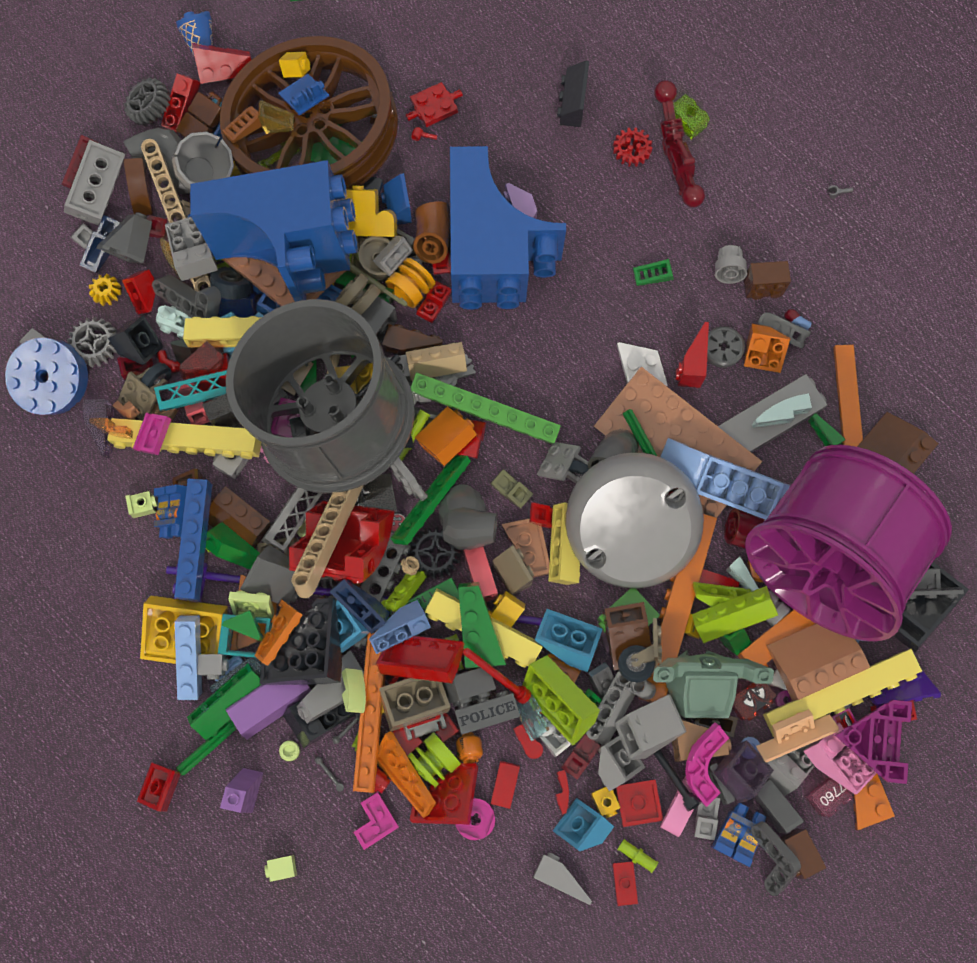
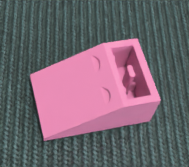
M837 723V725H838V727H839V731H838V732H840V731H842L844 728L842 727V725H841L840 723ZM838 732L811 743L804 750V753L814 766L855 795L876 775L872 768L835 736Z

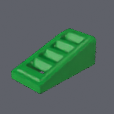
M669 259L633 268L637 286L674 280ZM662 268H666L667 274H663ZM655 269H658L659 276H656ZM647 270H651V278L648 277ZM640 271L644 272L645 279L641 280Z
M816 413L808 420L824 446L841 445L845 441L841 434Z

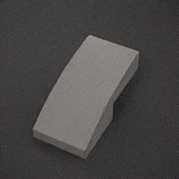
M719 796L707 807L702 803L697 806L694 837L715 840L720 804Z

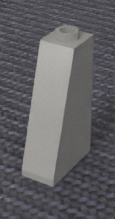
M351 651L342 657V671L345 668L362 670ZM342 673L341 683L317 684L298 704V714L307 724L344 703L342 693L346 689Z

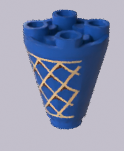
M209 11L199 14L187 12L184 14V18L176 21L177 28L193 55L192 43L213 46L212 19Z

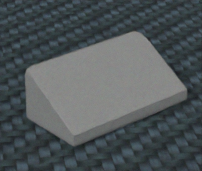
M395 236L373 262L388 276H391L411 254L413 249L403 236Z

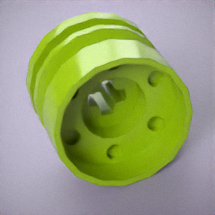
M433 732L424 740L428 750L424 752L421 748L416 747L415 749L421 756L417 759L411 752L408 757L420 776L436 787L439 785L433 778L436 774L444 780L445 777L441 770L445 768L452 773L461 763Z

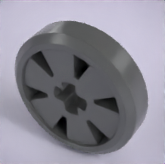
M723 326L711 330L708 333V362L720 368L731 367L738 363L745 350L742 336L730 327ZM726 344L727 348L723 351L719 346Z

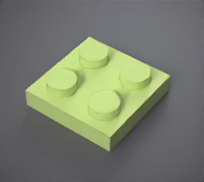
M245 591L229 593L228 599L233 615H240L250 610L254 612L255 617L273 618L274 609L270 595L260 592L250 594Z

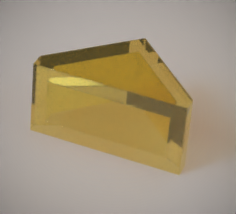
M262 100L259 101L258 118L266 134L293 130V113Z

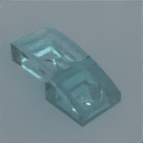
M532 694L526 703H517L520 714L519 718L531 741L536 740L550 730L540 714L542 709Z

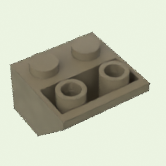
M514 545L492 560V564L502 582L513 596L532 586L534 576L530 566H525L523 563L524 556L519 548L516 550Z

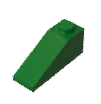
M223 522L207 532L206 549L216 557L251 570L260 552Z

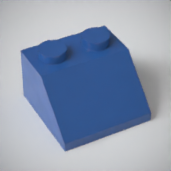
M403 173L384 184V192L381 193L382 203H386L387 209L392 210L396 214L397 225L412 223Z

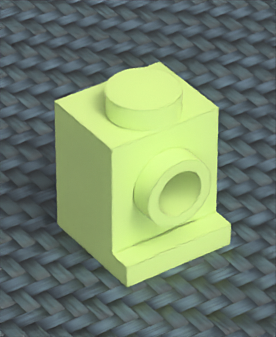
M150 491L125 496L129 515L133 518L156 513L155 507L158 506L157 498ZM144 501V504L139 505V502Z

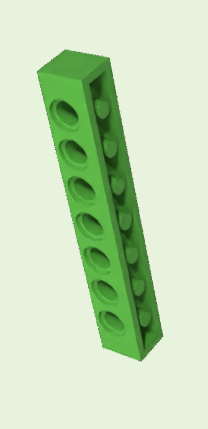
M417 372L410 387L413 394L550 444L555 443L561 426Z

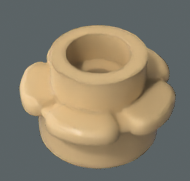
M412 556L401 561L403 572L415 575L419 568L418 560Z

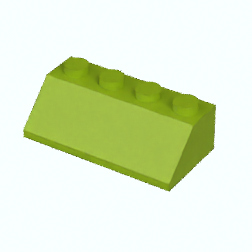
M548 655L529 664L522 685L531 691L529 700L572 746L575 745L595 724L600 709Z

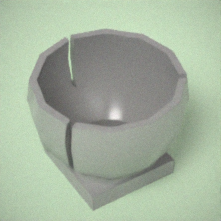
M198 132L189 134L177 144L172 156L175 177L179 180L178 188L190 190V184L231 176L234 168L232 153L223 139L217 146L220 137L209 132Z

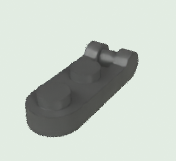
M770 312L762 314L758 321L759 325L771 327L790 338L789 343L801 349L805 345V339L811 334V331ZM795 331L800 333L798 339L792 337Z

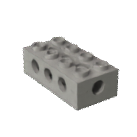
M89 140L65 202L64 213L99 226L124 163L125 154ZM85 198H90L92 201H86Z

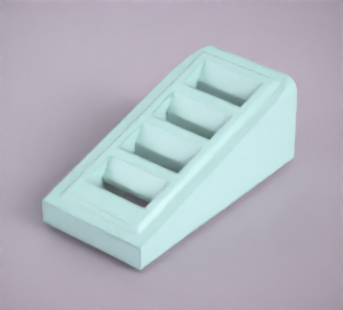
M738 557L726 569L736 581L740 582L744 589H750L751 592L759 589L741 557Z

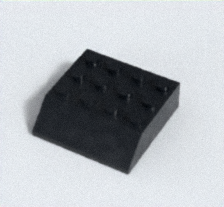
M932 562L929 568L940 569L941 588L960 587L964 590V594H958V597L948 598L945 595H937V598H925V595H917L915 599H908L902 614L901 627L894 637L909 649H912L914 653L938 628L969 590L934 562Z

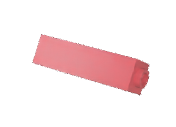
M484 547L463 550L472 582H479L486 602L495 600L498 592Z

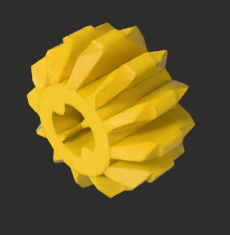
M106 273L103 278L99 274V279L92 278L94 284L89 285L91 290L89 295L93 297L95 303L100 302L104 306L107 302L112 306V300L118 301L116 296L121 295L119 290L121 285L115 277H110Z

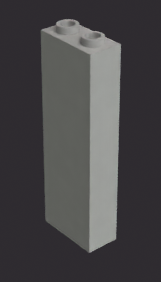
M805 374L718 427L753 453L808 420L815 413L818 414L823 411L827 406V401L824 395L816 389L813 379ZM809 393L812 408L808 413L794 415V419L790 423L752 427L753 422L773 405L791 397Z

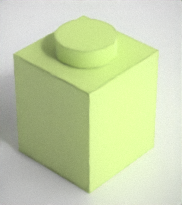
M294 855L267 861L265 874L267 878L270 877V882L297 876Z

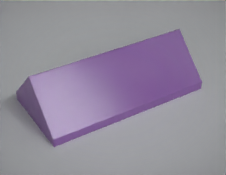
M308 684L261 685L225 710L239 733L248 740L283 716L290 706L304 699L312 689Z

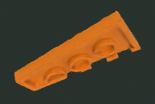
M389 731L384 735L379 745L377 764L424 818L430 814L436 802L393 732Z

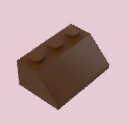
M226 486L210 505L208 524L214 528L223 522L253 548L259 544L272 525L269 520Z

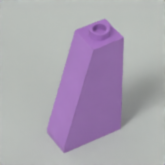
M243 768L225 787L220 808L239 813H253L263 772Z

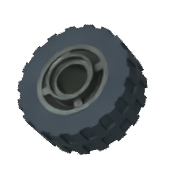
M232 267L218 268L217 271L211 273L210 286H215L219 289L221 298L243 299L252 292V283Z

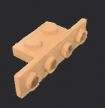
M808 709L772 725L774 738L757 745L756 748L763 760L769 762L839 731V727L830 714L814 721L813 714Z

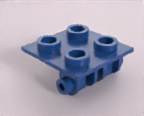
M309 74L278 93L299 115L329 97V94L323 89L325 86L322 81H315Z

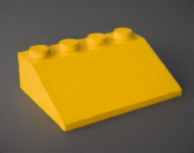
M150 596L143 605L140 659L176 664L175 620L179 616L200 615L201 654H218L223 614H228V606Z

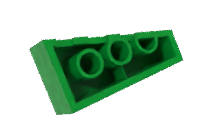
M479 582L460 583L458 589L464 649H471L491 666L506 665V659ZM464 655L465 668L479 667Z

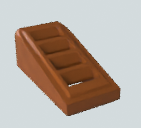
M250 106L223 129L222 133L232 143H235L264 126L262 116L256 109Z

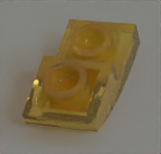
M162 237L160 244L164 256L172 270L179 277L174 266L169 242Z

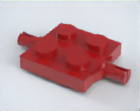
M440 82L410 96L415 110L405 114L408 121L418 117L426 127L431 126L458 113L454 100L463 96L460 89L450 93L446 90L443 83Z

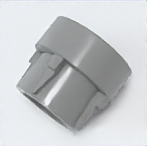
M728 245L720 248L718 260L715 263L716 279L726 284L738 283L744 280L747 276V262L743 258L740 246Z

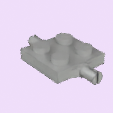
M398 457L390 466L394 477L398 482H402L403 488L408 495L413 494L416 499L420 498L421 501H424L428 497L427 494L418 485L415 477Z

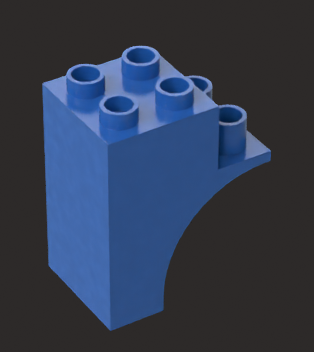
M488 146L450 147L452 303H460L461 308L468 310L478 309L482 307V303L497 302V307L501 309L519 307V302H526L529 277L528 261H533V271L537 277L546 278L556 274V261H562L566 223H552L535 219L512 206L502 196L493 181L488 162Z
M328 160L190 184V216L215 259L247 257L270 263L278 268L295 302L306 300V294L325 291L326 282L324 274L350 270L349 254L358 253L354 230H349V222L356 221L354 203L352 198L345 199L347 198V190L343 175H333Z

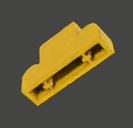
M360 185L353 186V189H346L347 198L345 199L352 198L356 214V221L349 222V230H354L356 236L395 237L397 235L396 214L388 209L379 213L378 190L364 189V186Z

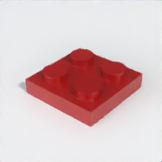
M656 779L616 787L622 827L663 821Z

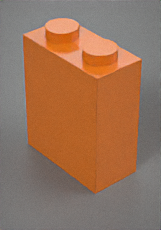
M447 406L414 438L426 452L445 466L477 434L473 430L474 424L468 418L464 420L458 410L455 409L453 411Z

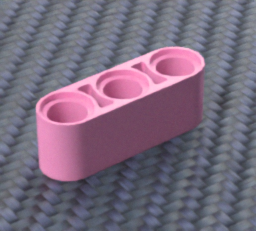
M685 776L682 782L688 789V791L690 793H693L687 783ZM678 790L660 824L661 828L677 837L681 835L693 810L689 812L683 805V797Z

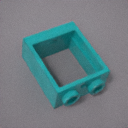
M223 614L222 623L237 615ZM256 617L258 623L266 624L265 633L270 632L273 624L271 622L272 619ZM221 624L218 654L256 658L254 652L230 650L233 630Z

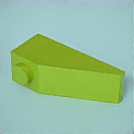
M693 582L695 597L711 607L751 592L750 589Z

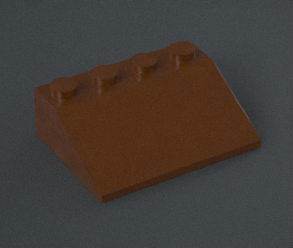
M886 412L857 447L885 456L914 474L939 443L925 431Z

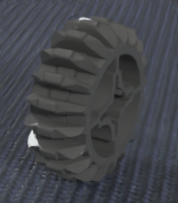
M149 77L147 80L142 79L141 83L137 82L135 87L132 86L133 89L128 92L129 96L125 98L126 102L124 103L126 107L124 111L127 113V116L136 124L144 126L147 124L151 125L153 121L157 122L158 118L162 117L163 112H167L166 107L169 106L168 102L171 99L166 85L156 78L152 79Z

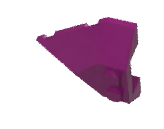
M890 700L835 734L843 744L886 782L907 784L908 763L899 761L902 721L911 722L912 702Z

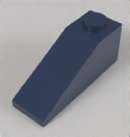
M344 578L330 590V593L371 634L387 622L390 612L375 597Z

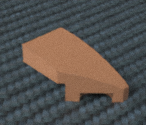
M117 400L112 405L128 420H135V417L140 414L130 401L123 406Z

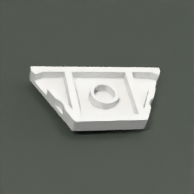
M617 343L616 346L627 384L640 367H643L664 385L668 386L657 350Z

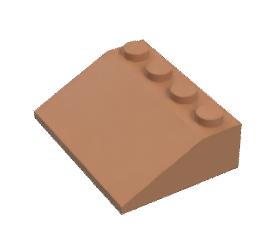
M814 624L767 645L792 701L800 700L871 668L855 639L830 631L818 624Z

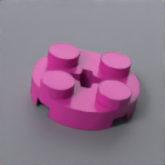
M477 798L473 799L471 816H474L475 813L479 814L478 818L481 819V822L472 825L470 820V825L456 824L459 833L469 840L483 839L492 832L495 825L493 809L486 801Z

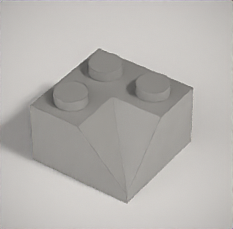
M620 736L597 749L600 753L598 774L609 792L645 768L641 759L629 760Z

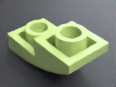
M345 668L342 671L346 689L342 693L346 712L364 713L366 691L362 670Z

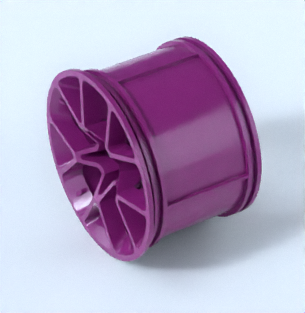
M830 445L818 449L810 456L799 475L768 518L749 532L745 547L748 559L757 575L775 595L792 609L812 622L840 635L864 641H882L891 638L900 629L906 603L934 559L940 556L949 543L952 525L949 515L939 498L923 481L903 466L867 449L849 445Z

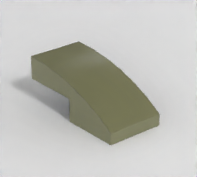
M504 469L490 483L491 486L519 508H522L533 495L521 482H517Z

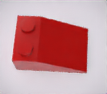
M709 322L704 323L682 362H679L678 368H676L675 380H678V386L700 388L706 378Z

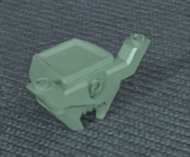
M686 650L677 658H667L654 669L653 680L655 682H666L669 695H671L678 713L683 717L729 718L736 697L738 678H743L756 684H770L773 682L774 670L749 659H732L706 650L705 654L689 656L688 650Z

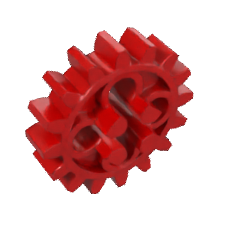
M636 127L634 131L627 128V132L621 130L620 135H616V141L613 143V147H615L613 154H617V160L622 159L621 164L628 162L629 167L631 163L638 166L639 161L644 164L645 159H649L653 148L651 147L652 140H648V134L643 135L644 130L637 132Z

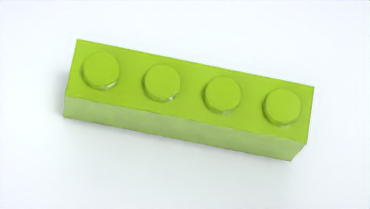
M767 586L692 614L695 628L703 643L778 616L775 603Z

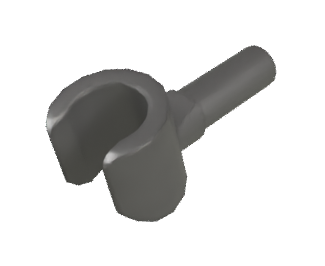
M832 185L828 188V192L835 191L836 193L830 194L829 197L835 199L838 194L853 192V188L839 189L837 186Z

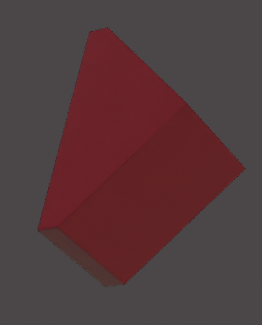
M125 357L117 359L121 376L125 381L129 372H133L138 376L153 366L152 359L143 365Z

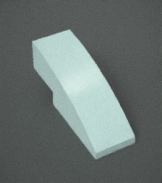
M809 393L794 396L773 405L753 422L752 427L786 424L794 419V415L808 413L812 408Z

